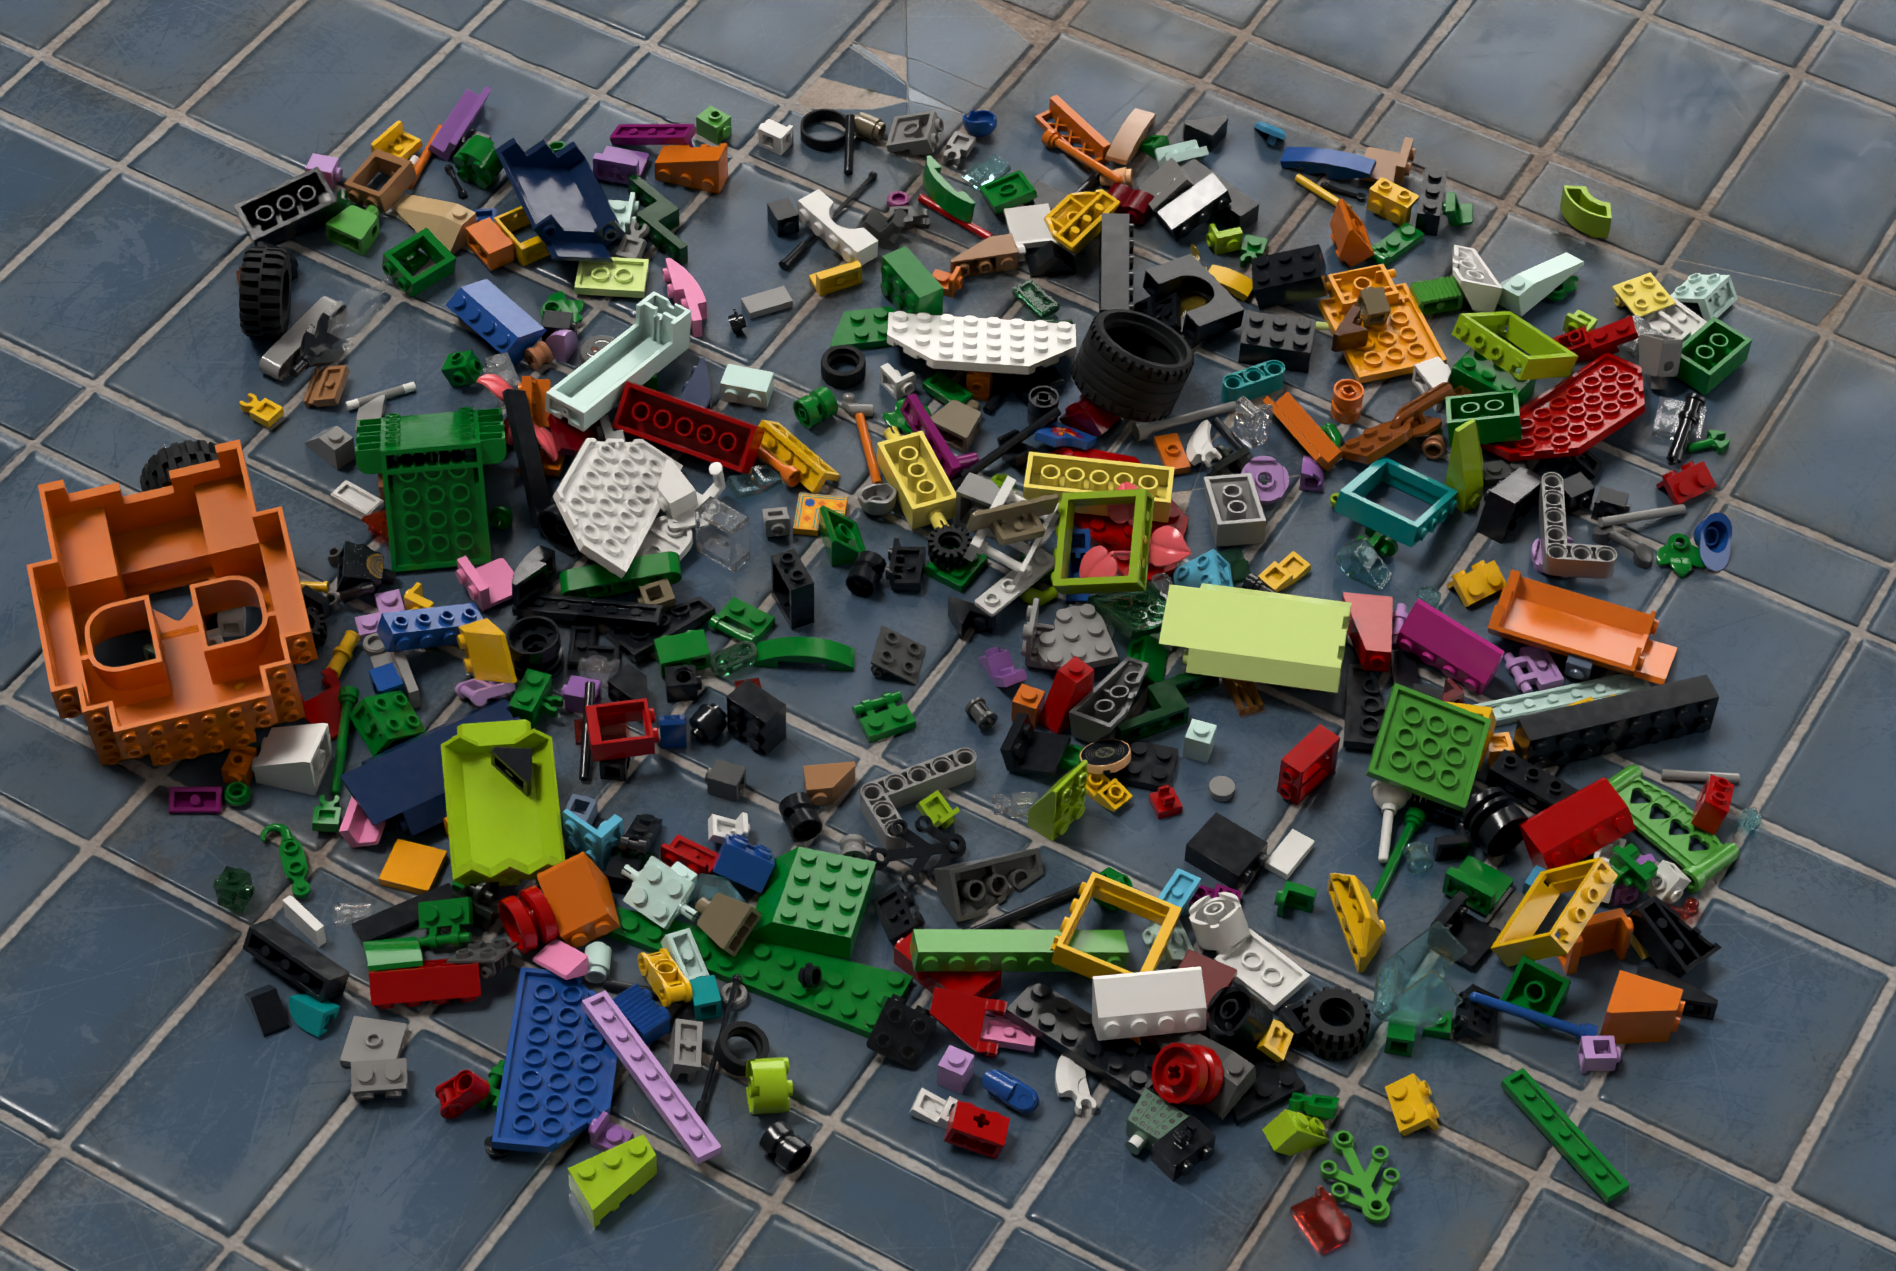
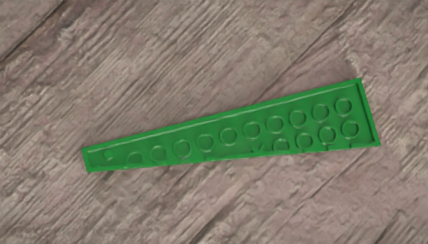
M616 906L620 927L606 934L608 937L649 953L659 952L663 948L661 941L666 934L690 928L709 975H715L716 979L731 983L732 976L739 974L742 977L740 984L744 985L747 991L866 1038L869 1037L883 1008L880 1006L883 996L891 998L894 993L904 998L913 983V976L897 971L746 939L736 956L733 957L719 947L697 925L674 920L669 929L666 930L640 912ZM811 962L813 966L820 967L822 979L818 987L804 989L798 980V973L802 967H805L806 963Z

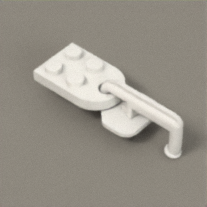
M714 462L709 466V472L713 475L714 483L703 495L696 492L697 506L674 518L666 511V516L654 519L635 557L672 551L678 553L680 561L693 544L691 528L703 526L709 521L716 510L715 500L725 490V479L721 463Z

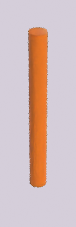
M439 124L416 163L414 169L417 179L408 189H413L433 154L428 148L443 125Z
M857 413L855 419L872 484H882L865 416L863 413Z

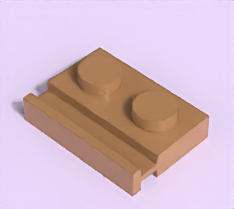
M347 365L325 367L324 370L315 368L303 400L306 408H310L311 405L324 407L339 404L350 373Z

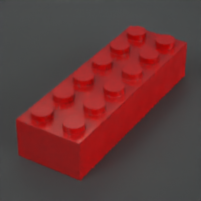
M628 381L626 382L612 425L613 428L713 463L719 462L724 467L746 474H751L766 430V428Z

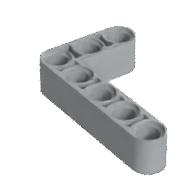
M1555 472L1545 473L1542 476L1538 494L1543 570L1545 573L1553 576L1600 579L1611 577L1614 573L1617 552L1614 548L1603 545L1567 543L1563 478Z
M966 747L959 748L868 782L861 787V812L883 848L887 851L906 848V841L901 837L894 836L890 831L891 824L897 819H902L896 808L928 797L936 790L941 792L963 784L976 776L977 755L974 750ZM896 824V825H895V828H896L897 831H899V832H902V831H903V828H902L901 825H899V824Z

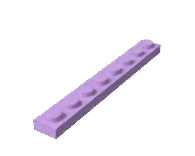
M606 990L582 1000L581 1008L695 1163L699 1164L721 1154L722 1147Z

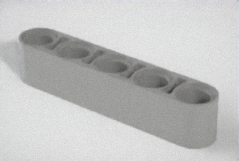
M327 296L320 298L262 356L259 362V371L279 381H283L290 374V370L299 362L298 358L304 333L309 332L315 335L317 322L323 312L330 316L327 333H331L344 320L347 306Z

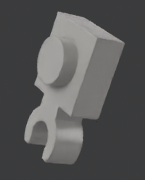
M955 131L946 144L943 162L946 163L948 159L953 158L954 165L958 166L961 156L967 158L975 145L976 137Z
M637 221L631 223V234H624L616 252L619 258L641 259L647 245L643 238L650 231V227L644 223L642 229L638 230L639 224Z

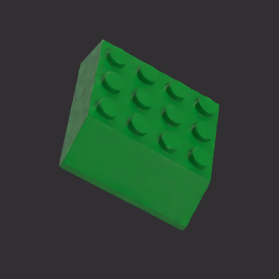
M797 847L775 858L774 868L755 908L763 915L747 939L850 959L875 885L876 862L804 847Z

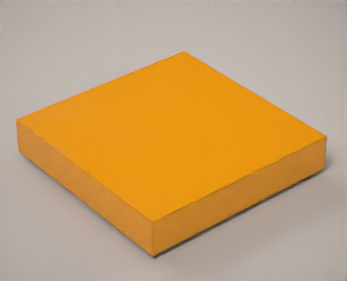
M397 839L378 878L379 884L420 895L431 891L448 857L447 851Z

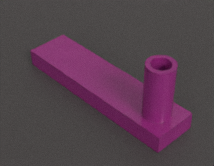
M619 124L609 139L612 145H689L694 147L691 139L697 130L694 124Z
M907 395L900 411L914 433L923 431L949 481L957 476L959 470L970 468L979 461V457L975 452L954 456L917 395Z

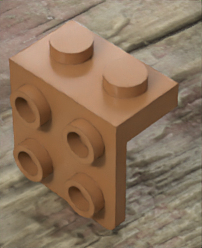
M1404 138L1400 153L1368 147L1364 157L1376 160V166L1371 178L1360 179L1377 182L1382 177L1402 187L1405 176L1410 175L1412 166L1410 161H1414L1416 148H1412L1414 138Z

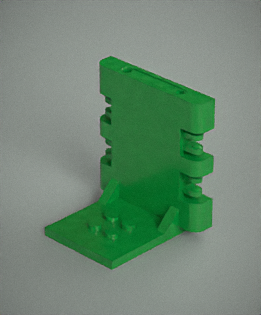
M462 407L456 412L400 416V413L386 414L385 418L357 420V444H355L357 468L364 474L382 473L392 570L398 572L457 566V559L466 556L472 565L492 562L483 465L499 463L506 456L502 408L473 410V407Z

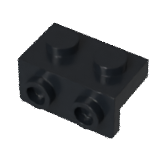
M894 538L893 547L888 549L890 565L885 567L886 580H890L891 590H921L926 548L901 547L900 539Z

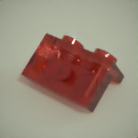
M1322 1185L1316 1187L1314 1196L1291 1206L1290 1214L1320 1255L1349 1242L1352 1228L1351 1220L1347 1214L1340 1211L1334 1196L1330 1192H1326Z

